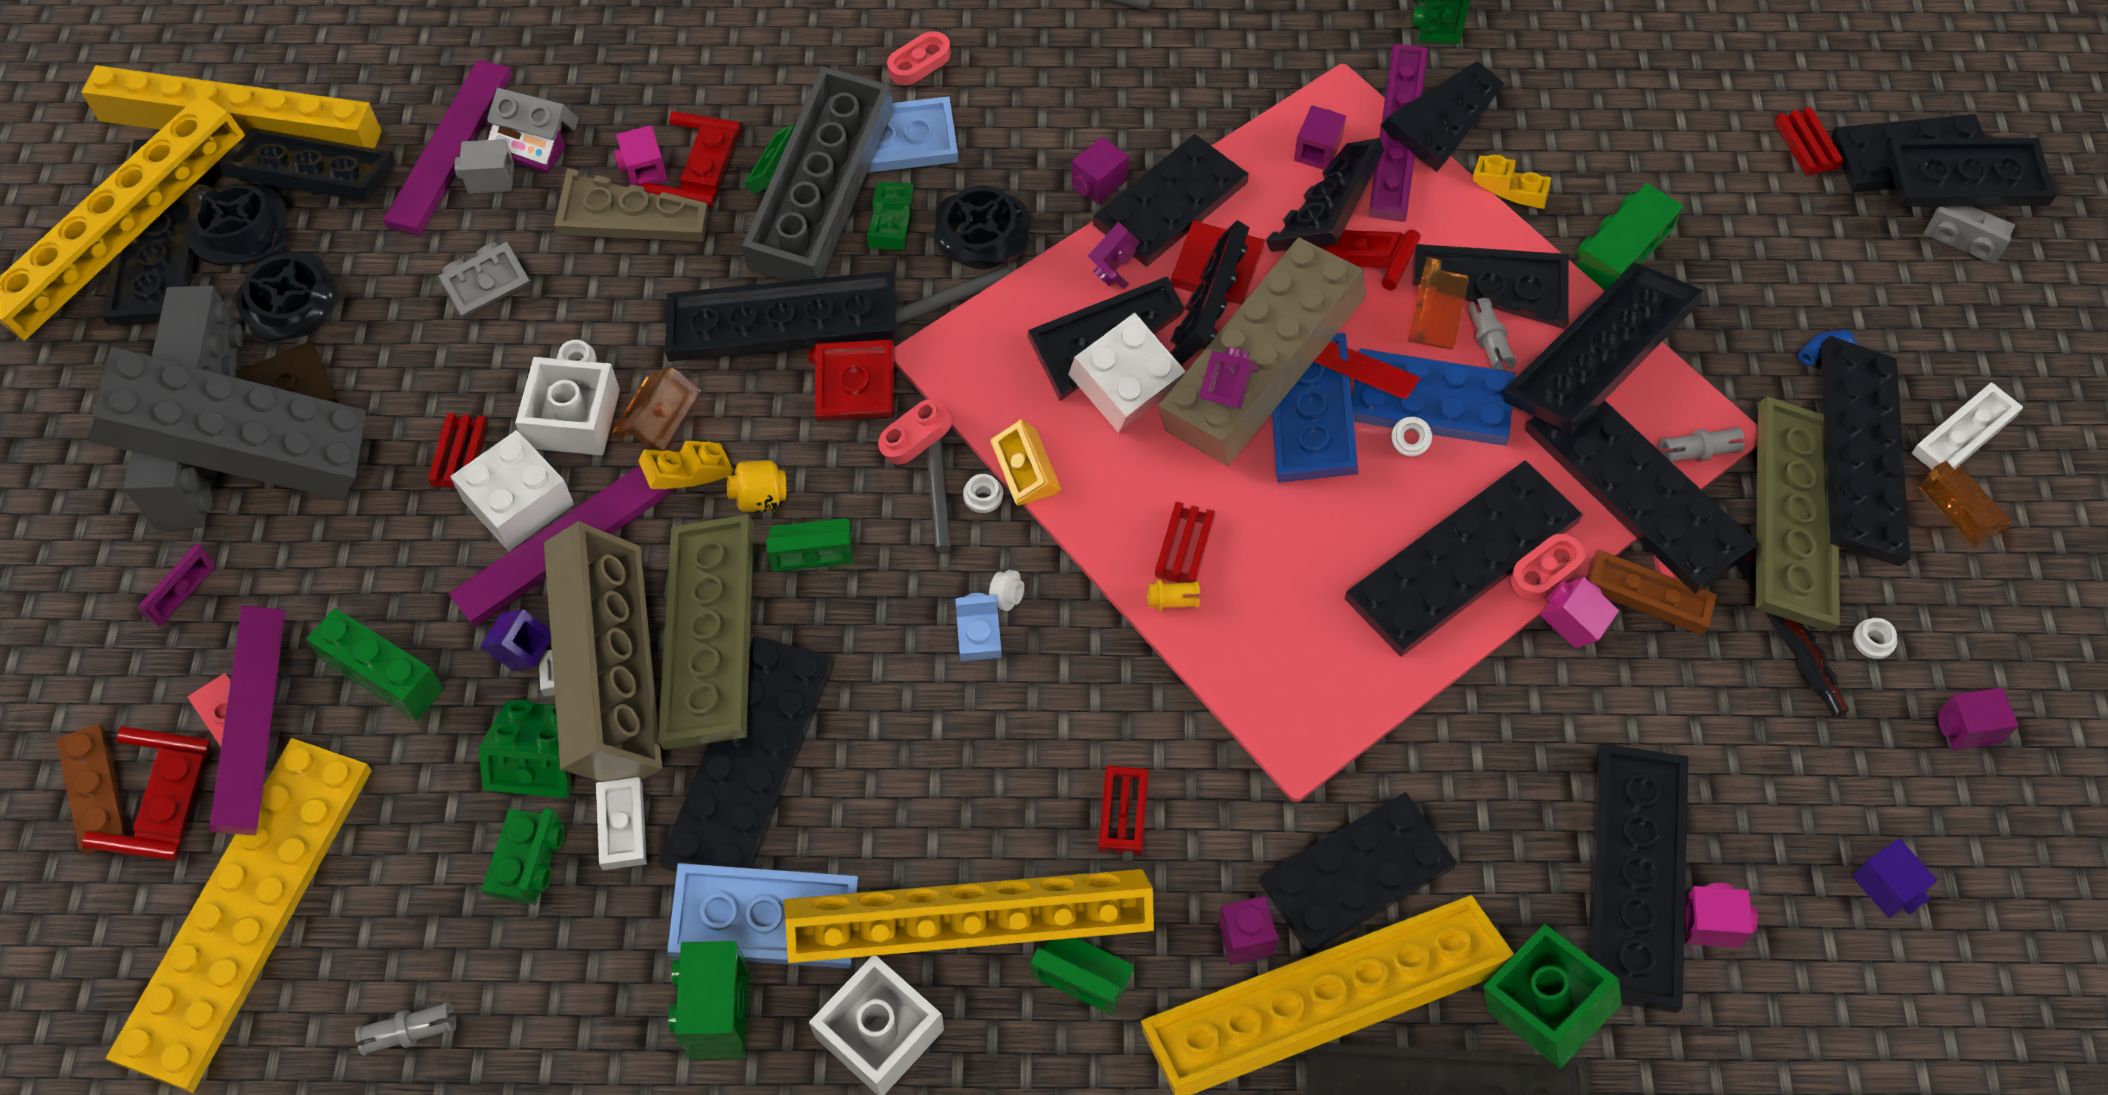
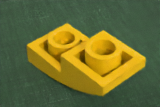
M1479 155L1473 174L1474 182L1504 199L1530 207L1545 209L1550 191L1551 177H1544L1533 172L1515 173L1516 160L1506 159L1500 155Z
M685 441L680 452L644 449L638 460L650 489H674L707 484L726 478L727 475H731L733 472V468L721 443L709 441Z

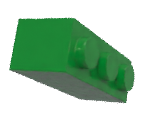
M1645 183L1636 194L1630 192L1619 206V212L1615 216L1609 214L1598 228V234L1594 238L1588 236L1582 242L1576 252V255L1580 257L1577 267L1606 291L1634 262L1642 264L1675 229L1684 205L1650 184Z
M335 607L306 638L322 662L416 722L444 691V688L429 666Z

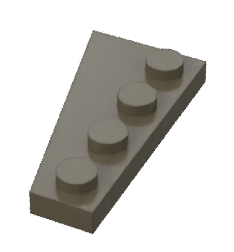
M567 168L554 227L557 235L704 242L709 209L705 202L665 192L656 195L645 192L644 187L630 184L629 187L612 184L610 178L596 175L593 179L581 176L578 170Z

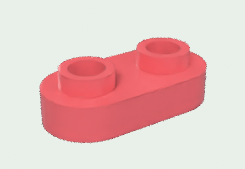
M936 31L926 32L893 52L887 60L890 79L900 85H911L943 66L951 56L948 37Z
M926 399L918 403L881 433L878 441L881 453L893 464L901 465L908 463L949 431L952 424L951 413L943 402L937 399Z
M1556 534L1549 537L1516 563L1510 578L1513 590L1520 597L1527 600H1539L1546 597L1557 584L1568 580L1578 572L1585 557L1583 545L1575 537L1568 534ZM1555 557H1563L1566 563L1558 562ZM1525 579H1533L1537 585H1531Z

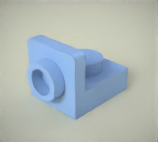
M972 593L962 598H956L960 661L1002 658L997 596Z

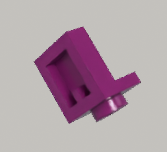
M1118 222L1088 255L1097 265L1093 272L1109 287L1113 282H1116L1125 289L1129 283L1116 269L1133 257L1135 248L1141 242Z
M1226 347L1225 353L1212 350L1199 398L1241 409L1251 372L1257 373L1259 365L1249 360L1250 353L1232 347Z

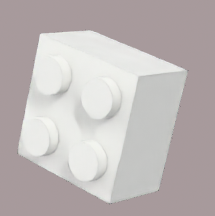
M1133 313L1075 356L1068 375L1119 433L1162 401L1186 371L1137 314Z
M534 357L515 421L519 433L534 449L604 455L620 392L612 365L609 363Z
M517 430L450 476L462 501L509 552L574 505L564 479Z
M876 955L871 956L809 1021L814 1037L877 1095H885L944 1031L942 1014Z

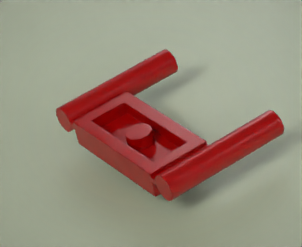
M671 111L669 116L670 125L699 130L680 178L681 188L643 182L641 187H644L645 192L656 195L665 192L705 202L708 208L713 209L716 195L736 146L737 138L742 133V122Z
M1412 229L1408 230L1406 234H1402V232L1344 230L1337 244L1317 247L1358 267L1388 268L1381 284L1386 290L1392 291L1396 289L1421 235L1418 231Z
M120 726L117 733V743L158 749L133 828L135 834L134 837L87 830L82 846L87 849L176 861L205 765L206 756H208L211 748V739Z

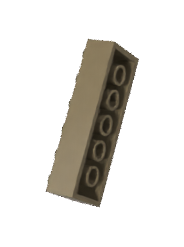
M1298 237L1158 405L1165 431L1229 467L1311 366L1317 356L1366 298L1363 269ZM1226 347H1232L1250 353L1249 360L1259 365L1257 373L1251 372L1241 409L1199 398L1212 350L1225 353Z
M577 521L544 542L560 770L602 782L640 777L643 780L662 770L660 744L658 743L659 730L641 548L639 545Z

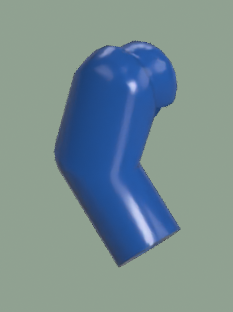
M1846 329L1816 334L1798 352V358L1804 365H1814L1821 358V343L1829 336L1856 345L1858 343L1853 339L1855 335Z

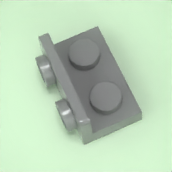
M498 87L487 118L488 122L492 125L550 140L556 139L558 130L561 132V128L575 131L579 119L564 104Z
M1972 206L1936 207L1923 234L1996 264L2011 240L2010 235L2015 224Z
M496 242L490 243L476 252V257L466 262H463L462 259L453 261L442 269V274L438 275L442 289L447 292L461 318L530 284V280L507 242L499 246Z

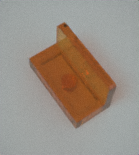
M1427 257L1422 272L1408 342L1452 350L1457 338L1469 278L1466 275L1441 271L1442 260Z
M672 366L650 373L612 434L617 438L633 434L651 450L664 451L701 390Z
M1947 461L1942 462L1932 469L1919 487L1973 548L2005 531L2012 524V521L1960 465L1954 469Z

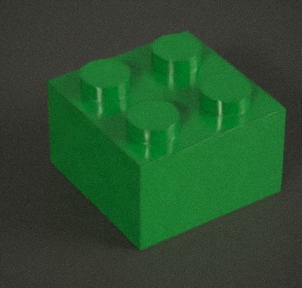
M1546 924L1483 986L1488 1012L1559 1069L1573 1057L1622 1005L1619 978Z
M737 941L681 942L680 958H673L671 968L672 985L678 986L677 1003L670 1004L668 1027L670 1033L675 1032L677 1045L682 1046L690 1060L745 1059L750 969Z

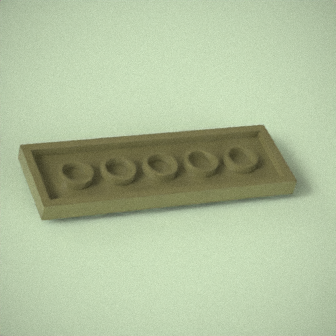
M1766 396L1758 403L1756 541L1759 544L1756 548V609L1831 632L1840 626L1839 547L1830 544L1824 415Z
M749 514L671 527L658 743L664 750L746 737L754 522Z

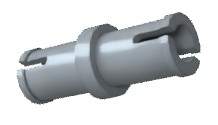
M1477 299L1482 312L1477 310L1474 302L1470 303L1467 308V312L1471 316L1477 330L1475 336L1477 343L1481 348L1485 349L1492 369L1506 371L1501 360L1503 359L1504 361L1506 360L1511 370L1517 361L1506 340L1508 333L1505 325L1498 322L1489 299Z
M1734 427L1714 432L1700 429L1693 431L1691 435L1662 438L1658 447L1659 449L1675 448L1674 451L1662 452L1671 462L1696 459L1702 462L1710 460L1715 455L1740 453L1744 450L1745 442H1729V440L1744 438L1742 430Z
M446 1002L442 1005L413 1013L409 1010L397 1012L395 1018L365 1026H357L355 1030L356 1042L364 1040V1044L357 1046L358 1050L364 1056L371 1052L400 1044L402 1047L407 1048L416 1045L419 1039L455 1031L456 1017H448V1013L454 1011L450 1002Z

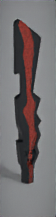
M1755 550L1754 553L1738 563L1748 583L1754 581L1756 583ZM1766 612L1785 644L1798 660L1796 662L1797 666L1815 693L1825 701L1833 717L1836 718L1846 714L1850 709L1838 689L1837 675L1828 666L1826 653L1816 643V636L1810 633L1802 623Z

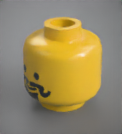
M770 460L741 461L736 465L735 475H727L728 499H736L738 509L745 513L775 511L780 501L786 500L785 471L779 470L776 463Z

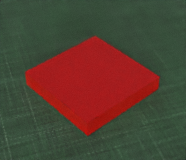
M1192 221L1171 277L1173 287L1191 292L1196 290L1202 282L1199 277L1217 239L1227 229ZM1247 235L1244 242L1248 245L1247 251L1241 261L1236 264L1234 270L1238 273V276L1224 297L1228 302L1239 305L1244 303L1264 248L1265 239Z
M893 340L815 344V418L817 421L894 417Z

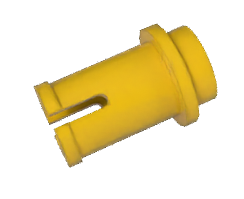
M1156 579L1155 583H1148V608H1156L1157 612H1162L1163 608H1199L1200 598H1197V596H1183L1184 594H1200L1199 582L1162 583L1161 579Z

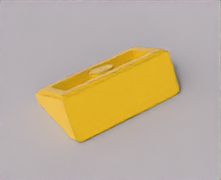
M1021 419L990 439L1014 501L1018 506L1055 495L1062 491L1035 427Z

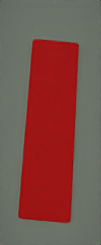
M1329 342L1313 361L1402 399L1408 398L1420 380L1419 376L1350 348H1347L1348 361L1340 358L1339 344L1335 342Z

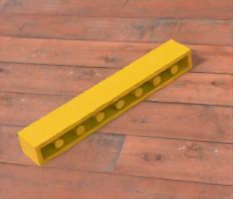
M95 65L81 91L98 121L161 130L199 94H202L227 110L245 135L251 128H258L375 149L382 133L370 103L98 65Z

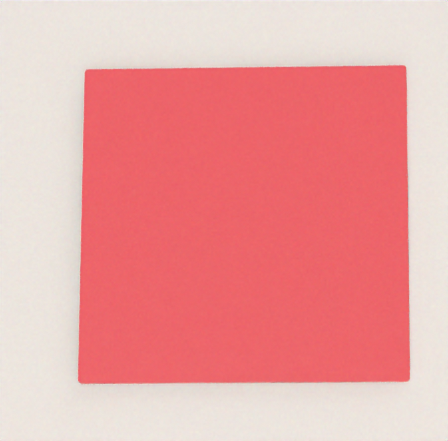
M1339 64L1211 145L1249 173L1248 183L1201 223L1228 229L1236 220H1239L1250 227L1247 235L1265 240L1272 232L1280 233L1285 227L1283 221L1290 210L1298 211L1306 202L1303 196L1311 186L1324 180L1322 174L1324 170L1294 161L1297 136L1311 105L1346 115L1343 137L1335 155L1336 157L1347 143L1380 137V125L1385 98L1348 65ZM1415 155L1405 222L1368 217L1374 179L1373 172L1344 229L1402 232V234H1406L1408 230L1412 229L1420 233L1421 238L1418 244L1561 253L1495 194L1474 182L1473 175L1452 156L1436 172ZM1092 221L895 346L894 364L926 399H937L943 402L952 416L951 427L1009 491L1010 488L990 439L1021 419L1036 428L1062 491L1055 495L1023 504V506L1291 801L1300 802L1537 619L1549 603L1546 597L1539 600H1527L1520 597L1511 586L1510 574L1404 656L1400 657L1345 600L1346 592L1524 460L1534 467L1583 514L1580 522L1564 533L1579 540L1585 551V557L1580 569L1566 580V583L1582 577L1588 579L1593 557L1598 550L1618 556L1638 540L1525 431L1527 421L1535 416L1512 406L1510 434L1506 446L1432 434L1431 444L1423 454L1416 457H1407L1396 451L1392 444L1391 434L1393 428L1354 422L1358 474L1278 483L1272 414L1228 467L1166 432L1158 407L1161 401L1119 433L1080 388L1059 401L1027 337L1028 330L1168 276L1171 282L1173 271L1188 235L1187 233L1148 267L1132 257L1127 263L1120 265L1116 269L1129 285L1123 289L1116 282H1113L1109 287L1093 272L1097 265L1088 257L1092 250L1106 236L1093 226ZM1265 241L1246 299L1287 250L1271 252ZM1413 255L1396 289L1392 291L1386 290L1381 284L1388 268L1360 267L1364 273L1366 298L1337 332V334L1346 333L1347 348L1357 352L1360 349L1492 369L1485 349L1481 348L1477 343L1475 337L1477 330L1471 316L1467 312V308L1472 302L1412 285ZM1570 260L1569 323L1566 329L1605 292ZM1176 287L1173 288L1184 307L1183 313L1154 334L1169 353L1176 346L1170 342L1175 328L1181 325L1189 313L1185 307L1190 296L1194 293ZM1232 302L1227 303L1224 312L1214 324L1217 334L1241 305ZM1475 303L1477 310L1482 312L1479 304ZM1493 308L1498 322L1505 325L1508 333L1506 340L1517 363L1510 370L1506 360H1501L1506 371L1516 372L1515 379L1566 330ZM1663 342L1605 399L1608 404L1661 453L1675 450V448L1659 449V442L1662 438L1691 435L1693 431L1700 429L1714 432L1734 427L1740 428L1744 438L1729 440V442H1745L1742 452L1715 455L1710 460L1702 462L1696 459L1672 462L1701 490L1757 448L1758 425ZM1200 348L1181 365L1182 368L1187 371L1204 349ZM1350 377L1352 395L1355 379ZM1407 431L1404 433V439L1409 444H1415L1418 442V435L1413 431ZM1175 502L1184 503L1183 508L1191 509V505L1197 506L1199 511L1204 513L1207 512V509L1215 511L1214 521L1196 580L1199 582L1200 594L1183 595L1200 598L1199 608H1163L1162 612H1157L1156 608H1148V583H1155L1156 579H1161L1162 583H1178L1155 577V569ZM1180 519L1166 566L1168 570H1173L1186 526V519ZM1195 523L1181 573L1189 574L1202 523ZM1555 557L1558 562L1566 563L1563 557ZM1525 579L1527 583L1537 585L1533 579Z

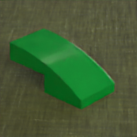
M877 182L872 201L873 216L867 235L868 248L905 250L914 197L913 183Z

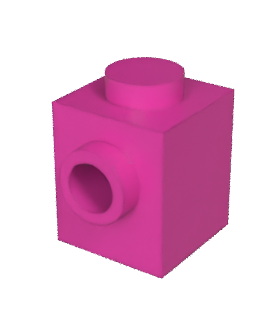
M652 125L616 134L620 149L613 151L619 172L627 170L631 184L642 186L643 182L658 184L668 181Z
M1582 577L1569 583L1562 581L1557 584L1547 595L1546 599L1549 603L1540 616L1576 649L1599 641L1619 610L1602 595V591L1597 585Z
M1712 883L1706 887L1694 886L1685 897L1684 929L1686 944L1740 948L1757 929V910L1755 906H1750L1749 890L1733 889V886L1727 883Z

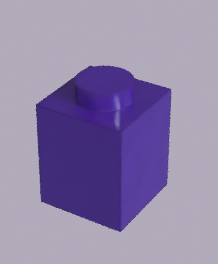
M524 609L503 612L499 615L480 648L512 671L534 668L551 641L550 628Z
M1900 838L1867 860L1852 876L1889 919L1903 909L1908 915L1917 911L1931 899L1925 892L1938 881Z

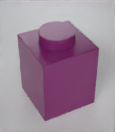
M1311 105L1297 136L1294 161L1325 170L1334 159L1342 141L1346 115Z
M1101 137L1072 160L1073 187L1080 195L1087 196L1096 204L1101 203L1128 180L1129 156L1104 137Z
M2003 687L1953 694L1938 711L1940 730L1944 736H1947L1953 751L2002 744L2019 727Z
M1266 896L1221 907L1218 925L1230 966L1274 955L1278 937Z

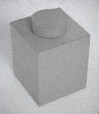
M506 139L461 142L460 157L455 158V172L458 179H463L468 194L512 191L514 160Z

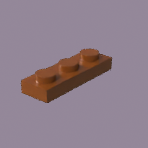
M1598 550L1593 557L1587 580L1597 585L1602 591V595L1607 599L1702 636L1709 629L1717 594L1704 589L1694 594L1680 580Z
M98 723L56 738L79 850L86 856L101 851L83 848V838L87 830L129 836L106 730Z

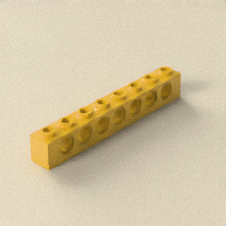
M199 94L0 276V324L23 341L29 338L246 136L229 112L202 94Z
M1143 869L784 899L788 963L1154 931L1153 887Z

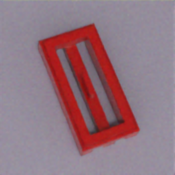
M1812 107L1804 108L1802 113L1798 110L1791 111L1789 116H1786L1785 113L1777 115L1774 123L1806 176L1840 168L1843 159ZM1792 125H1795L1801 137L1803 138V141H1801L1800 137L1798 136L1797 132L1795 131ZM1808 152H1811V154L1817 162V165L1814 163L1813 159L1811 158Z
M455 413L446 414L428 476L431 487L456 489L450 476L458 470L464 453L469 429L473 430L463 467L480 456L489 424L486 416L477 415V419H472L468 414H462L461 418H457ZM458 428V431H457V434H456V438H455V441H454V445H453V448H452V452H451V455H450V459H449V462H448V466H447V469H446V473H445V476H444V478H443L444 471H445V468H446V464H447V461H448V457H449V454H450V450H451V447H452V443H453V440H454V436H455V433H456V429Z
M1175 502L1155 569V577L1178 583H1193L1197 580L1214 521L1215 511L1207 509V512L1204 513L1200 512L1197 506L1191 505V509L1183 508L1184 503ZM1180 519H1186V526L1173 570H1168L1166 566ZM1195 523H1202L1189 574L1181 573Z
M1106 765L1098 852H1107V849L1116 850V853L1124 854V851H1132L1133 855L1142 856L1149 769ZM1114 776L1122 777L1117 839L1108 838ZM1131 778L1139 779L1135 835L1134 840H1127L1126 827Z

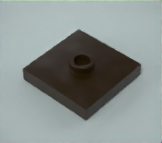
M312 341L237 371L240 379L339 403Z

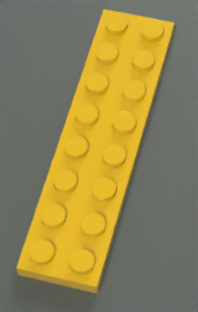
M293 738L290 739L263 786L257 834H235L105 1059L118 1066L189 1093H194L372 770L368 764Z
M1469 895L1141 1020V1025L1148 1044L1173 1094L1193 1095L1489 980L1514 953L1474 897Z

